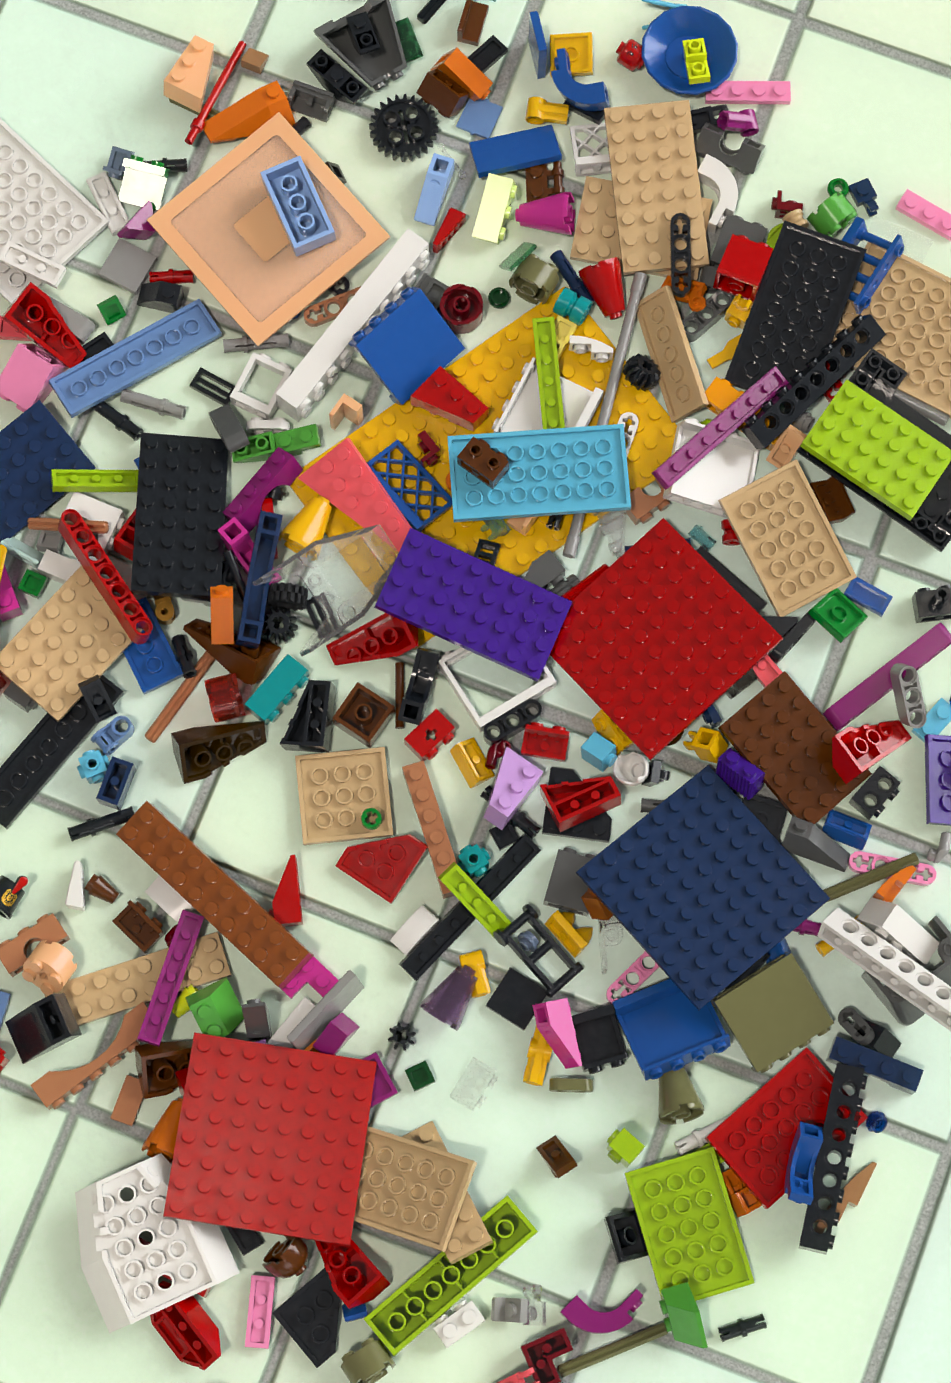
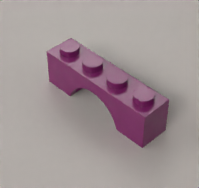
M278 447L226 507L223 514H225L228 521L235 516L250 533L257 525L262 503L267 494L279 485L290 486L303 471L302 467L293 455Z

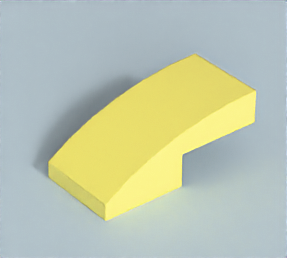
M560 315L555 320L558 359L567 347L570 335H574L578 325Z

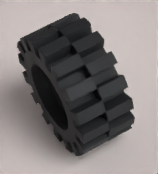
M271 583L266 603L269 606H273V608L281 606L286 610L306 609L308 589L298 584L292 585V583Z

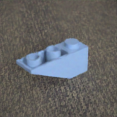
M436 153L433 154L414 216L415 221L435 226L455 170L454 159Z

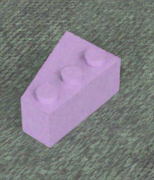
M506 747L500 760L483 818L503 830L538 785L543 771Z

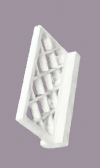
M605 123L600 125L570 126L576 177L611 173L609 154L603 155L599 153L604 146L608 148L607 137L603 139L596 135L599 130L606 131ZM584 132L588 137L581 141L575 136V133ZM592 138L600 143L596 149L587 145ZM583 148L591 153L586 157L578 156V153Z

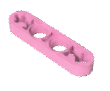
M856 851L849 857L848 866L851 871L863 874L870 870H867L868 865L862 864L860 868L856 867V863L853 860H856L857 857H861V861L866 863L869 862V858L873 859L870 864V870L875 869V862L884 861L887 864L898 858ZM919 863L914 866L917 867L916 872L923 873L924 870H928V874L931 877L924 881L923 876L916 875L915 879L910 877L907 883L920 886L931 885L936 879V871L931 865Z
M646 951L607 989L606 998L610 1004L618 1000V998L614 1000L611 998V991H618L622 987L621 984H618L620 981H622L626 988L631 990L627 993L626 989H624L620 995L623 998L633 994L659 968L656 962L652 969L643 967L642 960L645 957H650ZM636 973L639 977V982L636 985L628 984L626 981L627 974Z

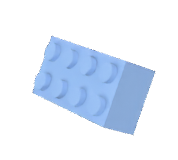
M301 156L260 172L262 182L296 257L336 240L335 231Z

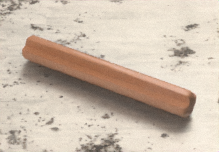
M28 518L27 527L33 530L59 531L58 524L60 519ZM84 520L92 533L104 534L109 531V524L106 521ZM65 521L67 524L73 525L71 521Z

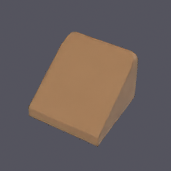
M249 48L240 61L241 67L261 74L269 55Z

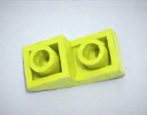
M704 38L683 40V53L689 85L710 82L711 76L707 63Z

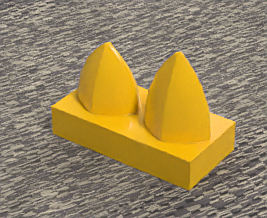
M557 910L550 916L545 925L575 958L588 945L592 937L593 928L580 927L574 929L572 926L575 921V914L572 912H559Z

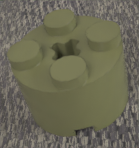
M530 253L517 266L509 279V285L511 288L514 285L517 289L515 293L525 301L532 304H537L540 301L542 304H545L559 282L557 274L559 270L555 265L547 264L535 254Z
M373 1337L364 1341L361 1344L362 1348L355 1353L352 1350L341 1358L343 1361L341 1369L350 1383H375L388 1373L386 1368L389 1365L392 1369L396 1365L381 1341H375Z

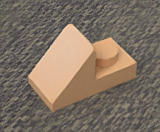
M789 425L780 435L766 460L777 468L788 464L798 454L796 451L807 435L794 426Z

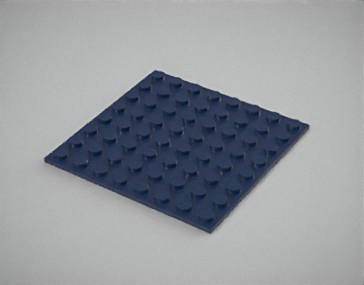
M709 765L576 872L698 1011L830 900L829 896Z

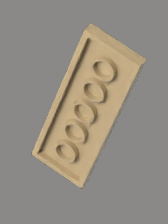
M665 285L640 300L636 314L651 360L653 359V363L659 366L658 370L661 372L658 382L671 422L678 423L706 407L709 403L671 286Z
M433 1121L402 1136L403 1138L448 1152ZM468 1191L445 1251L451 1265L493 1243Z

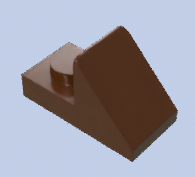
M556 1135L536 1147L553 1175L557 1178L578 1166Z

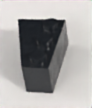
M308 681L297 705L298 708L293 719L291 718L288 724V730L280 741V745L285 750L329 753L336 687L331 681Z

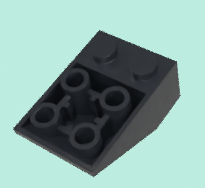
M65 993L51 994L30 1005L5 1022L23 1064L82 1035Z

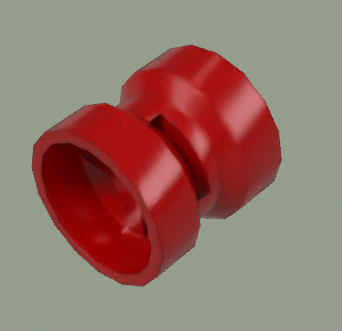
M728 519L722 520L721 529L724 531L722 544L728 546L740 545Z

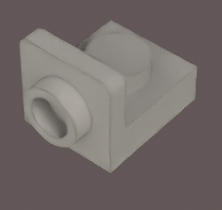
M492 1298V1321L527 1323L528 1299Z

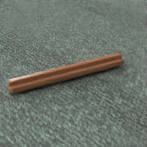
M205 651L195 665L197 670L196 676L183 681L146 732L145 738L150 742L155 743L215 661V658L207 651Z

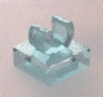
M503 519L483 520L486 524L481 527L482 532L487 531L489 528L492 531V534L487 538L488 540H494L498 536H505L511 530Z

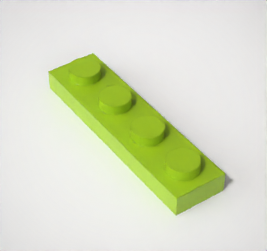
M51 469L52 492H137L138 470Z
M455 862L438 877L492 936L493 932L497 929L503 931L511 924L510 920Z

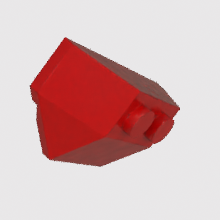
M165 1281L158 1284L163 1289L171 1286L170 1283ZM190 1296L150 1315L152 1325L181 1362L206 1370L221 1356L219 1329L194 1296Z

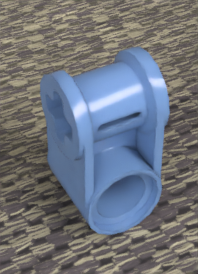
M117 716L105 727L98 730L91 737V741L93 743L96 742L103 751V755L109 756L133 735L134 726L126 716ZM120 724H128V728L126 731L118 732V726Z

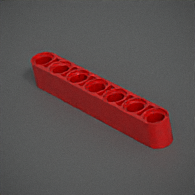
M74 509L65 510L58 524L60 534L131 641L136 644H144L147 642L153 629L150 619L81 515ZM65 521H71L73 525H69ZM77 539H83L85 543H81ZM93 556L97 561H93L89 557ZM101 574L107 575L109 579L103 578ZM113 592L119 593L121 597L114 596ZM125 610L131 611L133 615L126 614ZM141 628L145 633H140L136 629Z

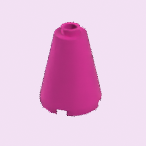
M563 192L520 204L519 209L515 211L516 222H519L520 226L572 235L575 229V209L573 210L570 204L574 203L572 192Z

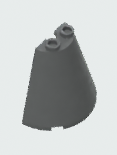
M367 0L364 6L335 22L330 20L313 31L327 47L371 88H374L375 91L386 85L385 81L389 79L395 81L404 75L402 70L407 67L390 0ZM367 12L380 49L359 55L354 49L348 34L346 18Z

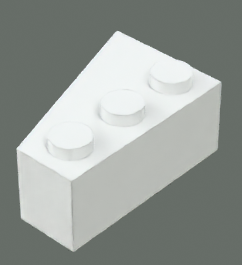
M871 897L857 917L859 922L916 963L926 966L938 948L939 942L897 904Z

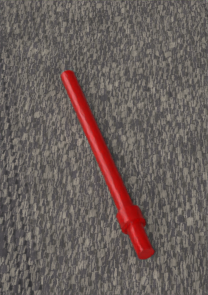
M238 42L198 117L193 119L190 125L191 129L185 138L187 144L192 145L198 133L202 132L206 118L247 46L245 42Z

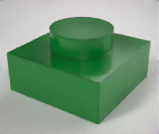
M116 295L97 304L107 325L126 316Z
M27 569L17 588L19 591L39 599L48 578Z

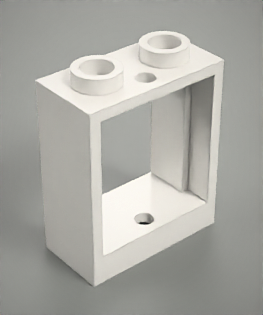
M253 352L230 395L231 404L265 420H271L278 408L276 392L291 375V367L283 362L278 364L263 353L258 355ZM256 364L283 376L268 405L241 393Z

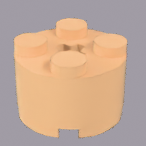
M47 940L39 942L24 962L22 976L26 981L32 982L39 987L44 994L51 995L62 990L76 971L77 963L74 965L72 961L74 956L67 948L57 942L47 944L45 943Z

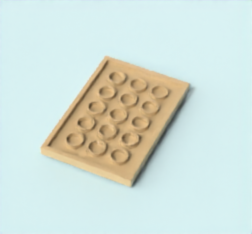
M586 176L570 259L598 264L600 261L617 257L622 269L612 181ZM701 197L706 232L713 199ZM700 267L691 268V280L697 281ZM671 270L648 272L645 274L667 277V275L671 276Z
M797 459L718 500L777 617H784L857 577Z
M81 565L0 652V672L59 722L83 696L78 684L97 674L100 678L130 646L132 641ZM125 610L126 614L133 615L131 611ZM141 628L136 629L140 633L143 631Z
M368 1126L354 1222L445 1252L477 1162Z

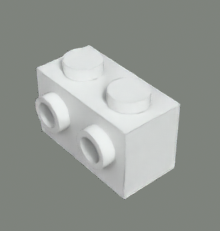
M466 1300L462 1301L454 1307L456 1311L449 1317L447 1314H444L435 1321L437 1326L433 1329L446 1348L485 1322L484 1317L473 1301L469 1303Z

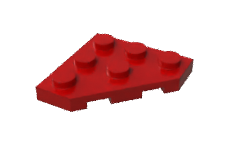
M411 834L352 845L345 849L335 866L389 903H393L428 846Z

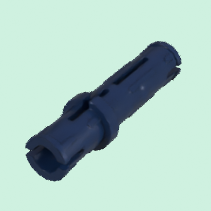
M562 250L555 251L550 256V259L556 265L570 289L577 293L578 298L583 296L593 301V306L595 303L594 299L566 259Z

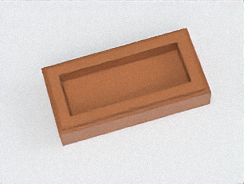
M126 1076L110 1119L133 1127L143 1101L138 1078Z

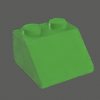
M227 977L185 997L202 1034L225 1037L244 1019L242 1007Z
M688 1282L662 1289L663 1300H660L659 1304L662 1314L667 1315L666 1318H663L666 1331L672 1332L675 1341L703 1349L707 1348L700 1311Z

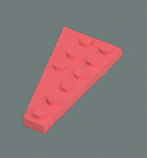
M346 438L301 474L298 479L319 495L328 499L331 504L395 552L399 553L408 531L412 527L351 439Z

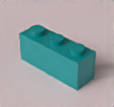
M287 654L244 704L246 710L260 721H263L265 725L269 722L273 723L281 713L279 710L284 704L288 706L292 702L298 688L302 689L308 683V670Z

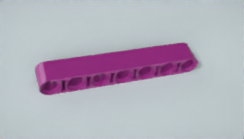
M940 622L834 703L823 715L836 731L841 730L893 690L890 678V670L893 665L903 663L919 670L951 645V633ZM904 670V671L902 672V675H901L902 679H903V678L905 677V675H906V670Z

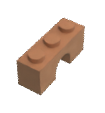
M656 478L655 481L661 489L658 495H646L640 487L630 493L631 510L624 511L635 525L640 522L642 524L648 522L653 517L652 514L659 509L661 512L671 504V500L663 498L664 488Z
M53 913L51 915L45 914L37 920L36 925L31 928L29 926L23 928L17 933L18 936L11 941L10 939L5 940L0 944V960L8 973L14 977L24 970L23 964L28 958L27 949L32 943L47 940L45 942L47 944L57 942L63 945L70 938Z

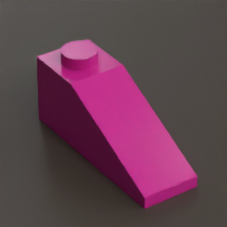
M5 564L0 581V619L2 622L23 615Z

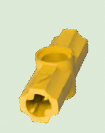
M537 1025L533 1038L531 1037L527 1054L528 1062L523 1082L542 1086L547 1063L550 1062L552 1048L538 1030Z

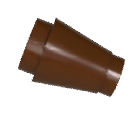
M94 874L84 888L88 891L89 895L111 904L119 895V892L101 875L97 876Z

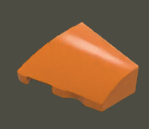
M911 865L891 876L877 890L873 898L892 902L917 868Z
M730 1168L722 1172L730 1203L737 1217L744 1216L762 1206Z

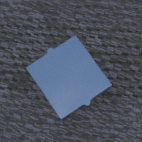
M469 98L456 127L469 132L471 136L477 135L484 139L490 138L503 107L489 102V99L473 101Z

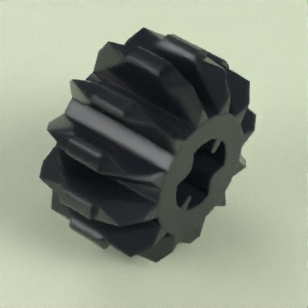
M639 353L627 360L622 371L626 375L625 380H628L631 383L630 385H634L637 390L642 389L643 391L654 387L661 374L658 370L659 366L653 363V359L650 360L647 355L642 356Z
M281 606L278 612L271 608V615L267 613L264 615L262 635H267L268 642L275 638L276 645H279L280 639H283L284 643L287 644V636L294 638L295 634L293 631L298 630V625L294 624L297 618L296 616H291V610H287L284 613ZM280 622H282L283 628L280 629L278 627L276 629L275 624L278 623L280 625Z

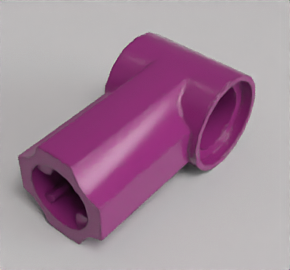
M745 109L740 112L723 110L719 113L717 125L722 130L740 132V135L743 137L753 136L759 132L753 109Z

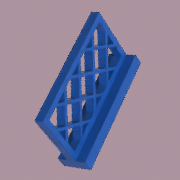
M398 439L367 462L414 530L422 532L425 527L452 507L450 495ZM397 448L403 454L402 460L390 459V452ZM377 462L386 463V472H377L372 466ZM389 464L402 465L401 474L389 473ZM405 465L414 466L417 469V476L404 474ZM388 478L401 479L400 488L391 487L388 484ZM404 479L416 480V490L404 489ZM419 481L429 482L431 491L419 490ZM403 493L414 494L415 504L406 503L403 500ZM418 495L431 496L430 505L418 504ZM434 497H442L447 504L443 507L433 506ZM417 509L430 510V517L422 521L417 515Z

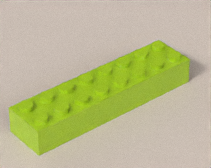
M508 1195L481 1217L493 1241L492 1244L452 1265L445 1252H441L364 1318L365 1322L394 1357L538 1233Z

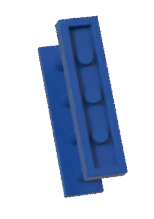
M860 217L855 218L842 241L857 246L860 241L865 240L887 251L882 259L865 253L863 262L876 268L870 277L860 272L857 274L856 281L865 284L859 294L851 291L848 299L854 301L853 304L858 315L868 308L874 292L896 258L900 257L904 251L901 235L897 234L893 242L871 234L867 232L865 220Z

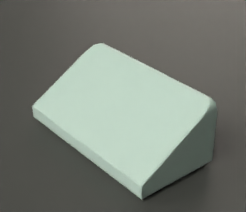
M14 537L6 538L0 542L1 545L7 548L8 554L35 569L38 568L43 558V553Z

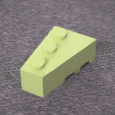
M491 173L488 174L472 234L473 238L499 244L500 240H504L506 233L504 224L506 219L509 220L512 210V207H510L512 198H515L518 187L513 179Z

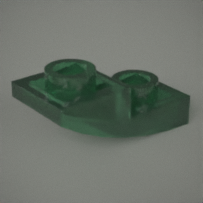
M407 17L395 22L406 63L423 57L409 18Z

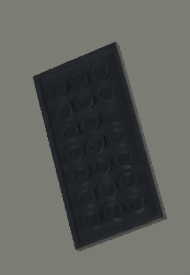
M784 221L725 379L733 386L747 390L771 368L776 366L790 383V378L798 371L802 372L807 367L805 364L813 357L817 358L822 353L820 350L828 343H832L867 249ZM811 375V377H810V382H811V384L813 385L814 382H815V379H814V377ZM796 389L795 396L798 399L800 394L799 391Z
M141 432L131 578L132 594L210 600V587L221 585L224 541L217 530L225 524V514H223L226 504L228 450L222 439Z

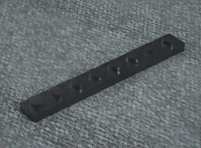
M523 834L480 878L476 885L493 901L541 850L526 834ZM458 901L399 965L417 981L476 918Z

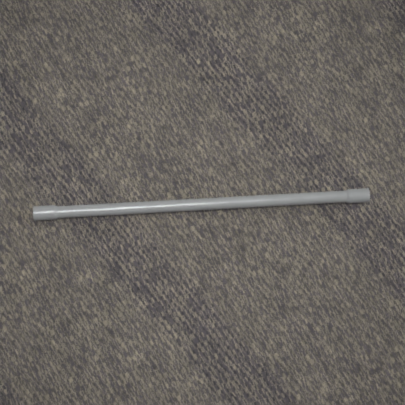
M642 272L634 273L630 289L631 293L597 426L608 425L637 309L647 279V275ZM585 513L573 515L562 554L567 558H575Z

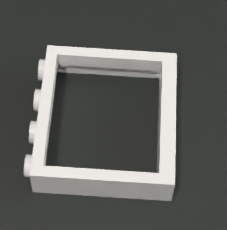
M459 646V649L451 652V650L445 652V655L441 656L440 660H438V667L480 732L484 731L486 724L527 700L539 698L556 687V680L545 665L541 674L543 680L480 717L449 667L473 652Z

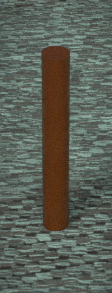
M396 662L395 728L404 729V721L397 720L402 698L404 697V663Z

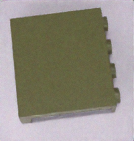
M790 952L783 953L711 1000L712 1005L718 1009L751 1063L752 1071L757 1073L759 1071L761 1073L768 1071L773 1067V1062L778 1059L782 1061L792 1055V1050L797 1047L803 1048L811 1043L810 1039L812 1037L824 1035L830 1030L829 1026L834 1024L793 954Z

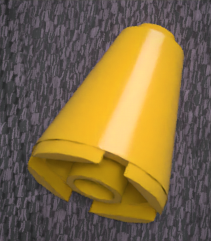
M318 496V498L313 497L280 532L278 540L280 541L283 538L285 540L284 546L303 557L310 554L312 555L311 559H316L332 509L329 505L330 501L322 496Z

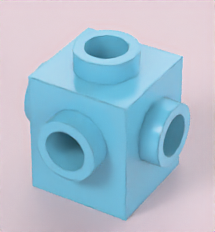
M99 750L84 752L82 757L78 758L80 765L77 766L81 778H86L89 784L102 782L110 763L107 755L102 756ZM97 763L95 767H89L90 765Z

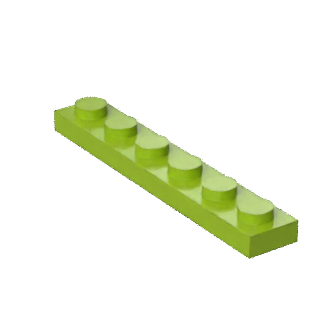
M554 317L533 318L543 429L565 428Z

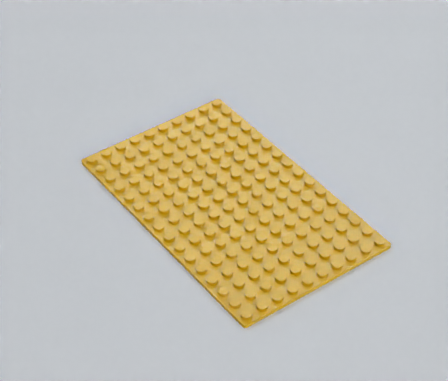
M565 287L552 294L545 304L539 303L445 368L451 376L489 408L488 418L474 432L449 422L448 419L439 415H433L430 411L412 406L411 399L409 398L403 405L393 404L346 438L351 439L366 462L370 461L398 439L420 463V459L425 455L417 446V435L425 430L441 450L440 460L432 467L427 466L425 470L452 498L451 491L446 487V476L450 472L447 436L494 433L492 429L494 421L497 417L501 418L503 414L502 407L507 399L510 400L513 396L512 388L516 381H521L523 377L521 372L526 362L530 363L533 357L536 358L532 319L554 317L555 322L558 314L553 312V308ZM588 314L582 325L577 327L574 335L592 338L613 348V358L603 363L591 360L590 351L584 354L569 351L568 343L558 359L559 373L561 377L592 392L595 387L603 390L604 398L616 348ZM624 360V364H623L622 371L624 370V366H625V364H626V361H625V360ZM621 372L608 425L618 424L620 416L626 412L634 413L638 417V428L627 456L631 493L638 487L643 490L655 481L652 472L671 456L677 425L671 422L670 416L649 390H637L634 385H630L631 383L625 380L626 375ZM603 398L588 426H597ZM631 419L624 422L625 433H628L629 426L633 425ZM341 440L333 447H331L330 449L322 453L320 456L309 462L307 465L302 467L303 471L299 474V476L303 474L306 470H308L317 461H319L322 457H324L327 453H329L343 440ZM397 448L390 452V459L402 460L403 454ZM377 462L372 466L377 472H386V463ZM389 464V473L401 474L402 465ZM405 465L404 474L417 476V469L414 466ZM298 477L290 485L304 506L313 497L318 498V496H321L299 480ZM388 478V484L391 487L400 488L401 479ZM404 479L403 488L416 490V480ZM419 481V490L431 491L430 483ZM403 493V500L406 503L415 504V495ZM418 495V504L430 505L431 496ZM434 497L433 506L443 507L447 504L442 497ZM329 503L332 509L325 534L375 599L374 589L398 553L333 504ZM451 507L425 527L421 533L471 556L475 554L479 539L499 543L501 547L495 567L520 577L529 570L531 563L545 552L550 550L553 553L565 545L574 514L563 515L560 530L558 531L554 530V524L552 530L546 527L549 516H539L526 536L507 525L508 519L454 522L453 507ZM417 509V515L422 521H425L430 517V510ZM611 511L585 513L580 533ZM485 549L481 550L483 552L493 554V551ZM479 557V559H482V560H485V561H489V562L491 561V560H489V559H485V558ZM418 628V647H421L435 637V635Z

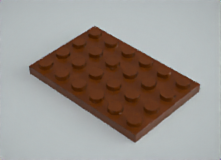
M785 671L718 727L742 757L765 772L764 783L793 817L816 824L872 774L869 770H866L848 784L844 783L832 766V737L838 733Z

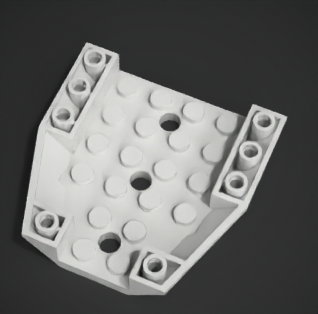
M162 1153L75 1192L81 1268L109 1333L139 1321L240 1273L219 1225L163 1217L172 1164ZM125 1187L131 1188L134 1192V1197L130 1201H123L120 1197V1192ZM143 1231H149L153 1235V1240L149 1245H143L139 1241V1235ZM162 1275H168L172 1279V1284L167 1289H163L158 1285V1279Z

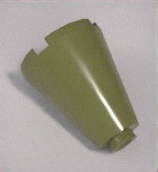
M684 1067L677 1071L671 1070L666 1072L659 1078L660 1123L672 1125L676 1124L678 1119H683L685 1123L697 1119L704 1114V1106Z

